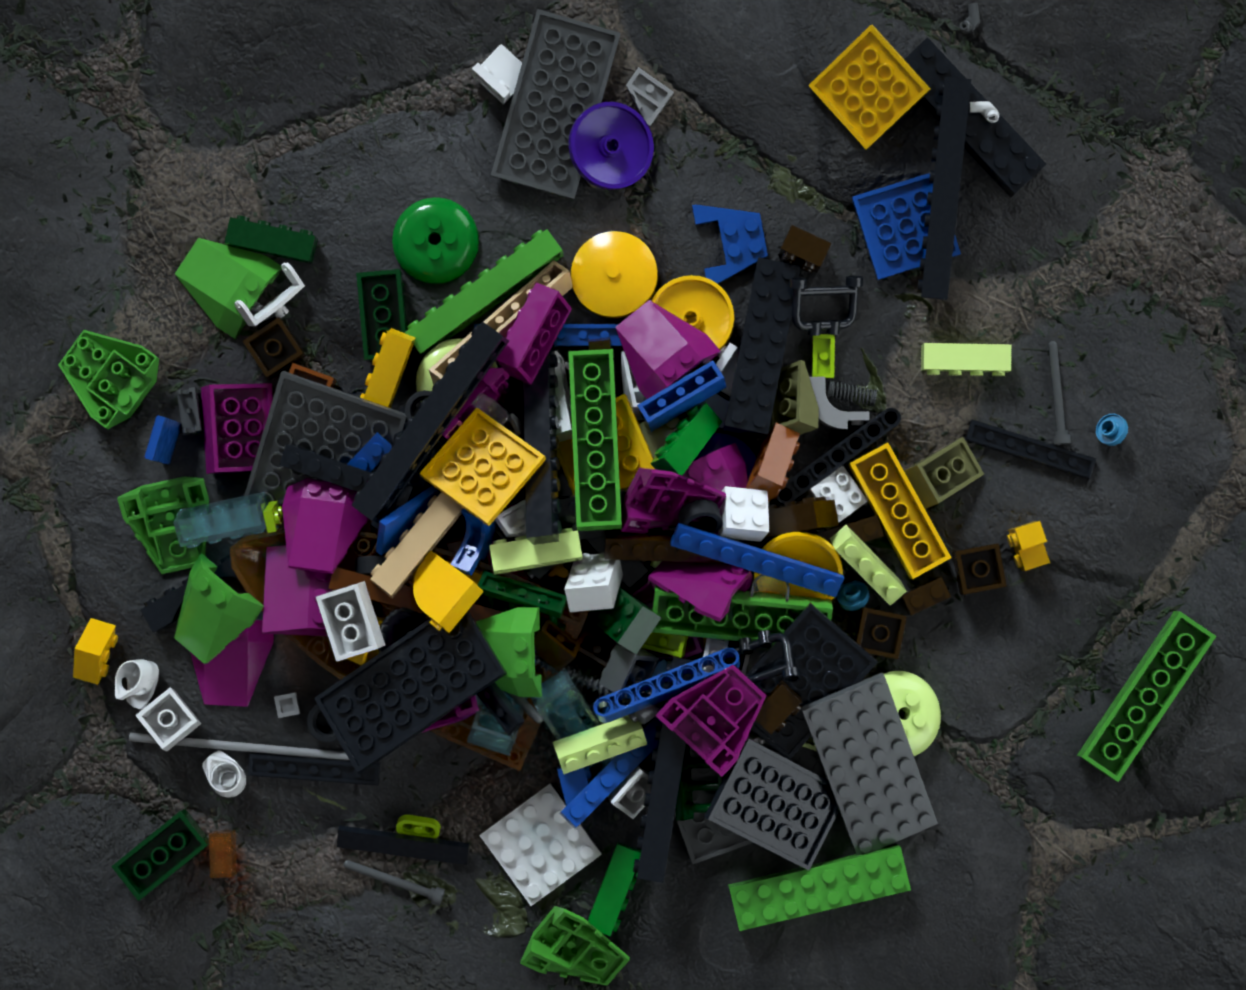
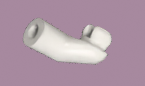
M969 102L970 113H981L990 123L998 121L999 112L991 102Z

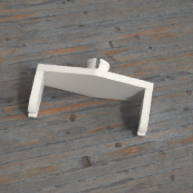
M284 262L281 268L292 283V286L267 303L254 316L241 300H237L234 303L248 326H257L273 313L276 315V318H282L285 316L283 313L287 314L289 312L285 304L305 287L289 263Z

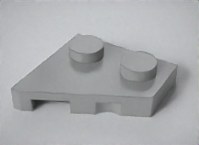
M639 67L626 84V88L647 125L651 127L674 92Z

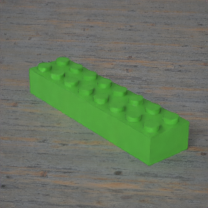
M548 229L545 231L539 230L531 236L532 240L526 245L524 242L513 249L514 253L509 257L506 255L496 261L497 266L489 270L487 268L478 275L479 279L473 283L469 281L460 288L461 292L456 296L453 294L449 295L442 301L443 305L438 309L433 307L424 314L426 317L420 322L415 320L409 324L405 334L416 338L414 346L424 357L438 343L451 339L532 280L553 260L558 261L564 256L563 250Z
M613 349L568 351L577 530L622 529Z
M655 584L652 610L661 619L652 632L733 641L749 637L754 641L758 639L757 633L763 630H768L771 634L783 633L810 602L830 620L832 619L833 607L831 599L754 591L743 592L738 590L731 599L729 612L719 622L699 614L694 610V605L688 601L686 603L681 602L679 595L673 591L668 593Z
M1174 611L1077 756L1112 780L1119 782L1217 636L1182 612Z
M898 844L858 856L854 854L812 864L810 870L800 867L728 885L739 931L911 890L902 850Z

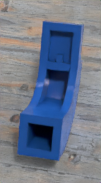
M462 508L461 512L466 520V532L451 565L460 572L472 576L479 561H484L489 552V545L492 544L496 521L494 520L490 526H487L466 509Z

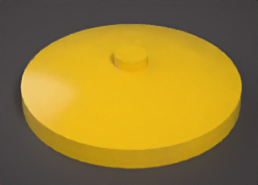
M618 231L601 233L585 242L576 253L571 267L572 287L582 305L592 313L606 318L626 317L650 300L654 294L658 280L657 264L648 246L639 238Z
M692 275L678 277L663 285L651 300L707 334L719 350L727 344L732 335L735 323L732 302L725 290L708 278Z
M808 532L785 533L775 537L762 548L763 550L843 575L842 562L838 552L827 540L818 535ZM754 572V580L758 592L831 600L834 598Z

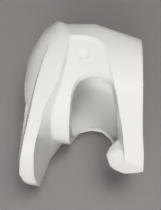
M144 659L124 662L116 672L115 697L119 700L126 698L132 707L144 709L152 698L158 682V666L154 662ZM124 677L127 679V690L122 686V678Z
M216 751L209 755L202 763L209 785L220 796L235 797L244 790L246 775L243 769L224 752Z

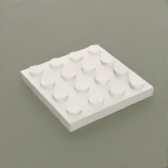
M551 783L479 835L530 906L602 855L581 824L574 829L559 814L566 807V804Z

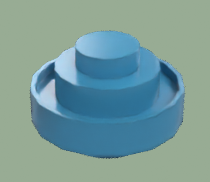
M1115 413L1103 416L1096 426L1097 438L1108 446L1120 444L1128 433L1126 420Z
M861 581L845 583L840 587L837 594L840 606L848 611L859 610L867 604L870 598L867 586Z

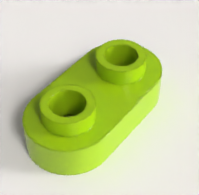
M414 815L399 817L396 825V831L399 834L435 839L439 836L441 829L440 823L437 820Z

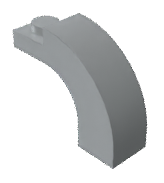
M809 377L819 407L818 420L820 423L833 429L847 430L848 422H851V426H863L864 422L869 421V412H846L833 407L826 396L825 377Z

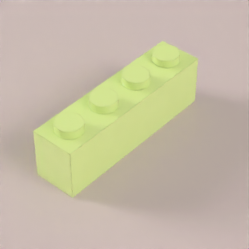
M923 343L921 345V371H927V375H940V371H946L948 375L952 376L962 375V372H970V376H983V372H992V376H1005V373L1011 371L1012 345Z
M847 525L830 538L834 549L890 606L907 592L901 580Z
M572 528L562 529L561 534H559V542L533 545L526 536H519L515 538L516 541L507 542L506 539L494 541L493 545H489L494 575L582 560L578 530L573 531Z
M628 715L552 742L563 774L647 745L641 723L639 721L634 723Z

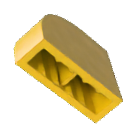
M430 551L421 562L413 584L416 603L431 619L429 623L438 631L443 628L448 633L451 632L484 592L474 581L433 551Z

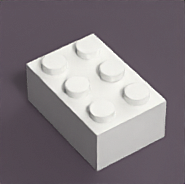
M601 552L600 554L583 553L582 560L573 562L565 586L570 612L614 608L623 576L620 560L605 559L604 552Z
M365 581L316 597L336 662L385 646Z

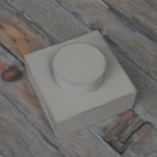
M297 692L274 697L278 718L301 714Z

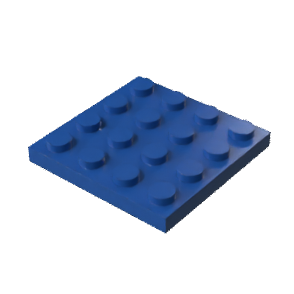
M930 173L852 197L877 280L919 268L921 258H925L926 249H922L923 236H928V227H924L925 214H930L931 206L927 205L928 192L933 190V184L929 183ZM954 236L952 257L961 254L956 236Z

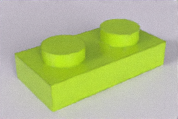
M821 334L819 336H812V377L834 379L835 335Z
M278 500L269 502L263 511L268 533L276 532L283 522L282 506H279Z
M652 632L641 648L682 658L685 655L688 636Z

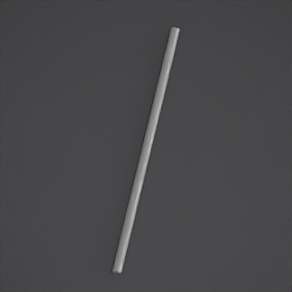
M130 733L129 741L158 744L151 734ZM186 737L176 744L177 746L350 761L343 751Z

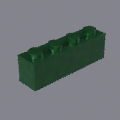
M237 215V218L230 217L224 242L228 246L309 264L313 263L318 238L313 235L312 231L300 229V232L292 231V227L280 224L279 228L270 226V222L258 220V223L250 222V218Z

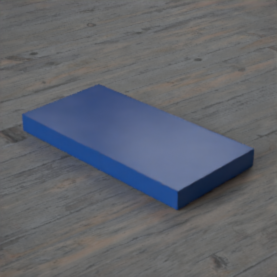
M159 415L156 416L144 457L170 465L181 423Z
M432 485L380 520L376 552L383 555L391 547L401 542L399 538L406 529L409 531L415 525L413 521L420 512L424 514L429 508L427 504L434 495L438 497L441 491Z

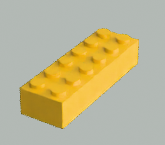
M889 443L847 464L875 516L878 515L880 525L910 579H914L951 559L947 548Z

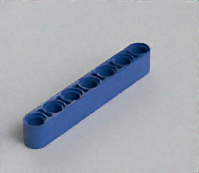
M725 648L603 696L594 703L595 715L600 722L609 723L675 697L731 665L739 669V654L733 648ZM728 657H732L735 659V662L732 664H726L724 663V660ZM709 665L715 668L709 673L703 671L704 667ZM685 674H692L694 676L689 681L682 679ZM665 682L673 683L669 689L662 688V685ZM644 690H650L652 692V694L649 697L641 696V693ZM624 698L631 700L630 704L626 706L621 705L620 702ZM602 707L610 708L606 714L599 713Z

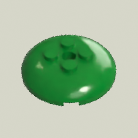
M433 197L413 203L400 215L393 230L392 244L398 263L411 277L430 284L447 283L459 278L471 267L478 252L479 236L476 224L465 208L452 200ZM440 235V243L437 245L430 244L431 236Z

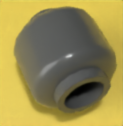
M643 691L641 696L649 697L652 693ZM660 703L628 716L634 723L639 721L641 724H646L659 712L658 707Z

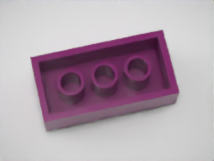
M537 282L533 289L529 291L523 308L518 311L515 323L507 332L506 339L509 342L496 359L509 376L532 385L572 310L559 291Z

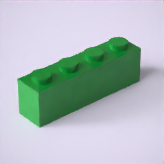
M707 403L699 406L696 405L686 412V418L676 425L677 430L665 439L667 443L655 452L656 457L651 462L655 469L671 471L679 475L685 473L722 423L721 419Z
M619 842L616 844L587 920L598 931L608 936H611L612 931L617 932L621 920L617 918L620 910L624 912L629 899L625 897L628 890L632 891L636 878H633L635 873L633 872L634 860L639 859L640 854L639 850Z

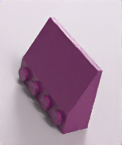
M272 383L218 384L201 387L206 474L251 472L273 401Z
M286 545L267 547L262 634L328 636L316 597L332 592L331 589H328L332 574L289 568Z

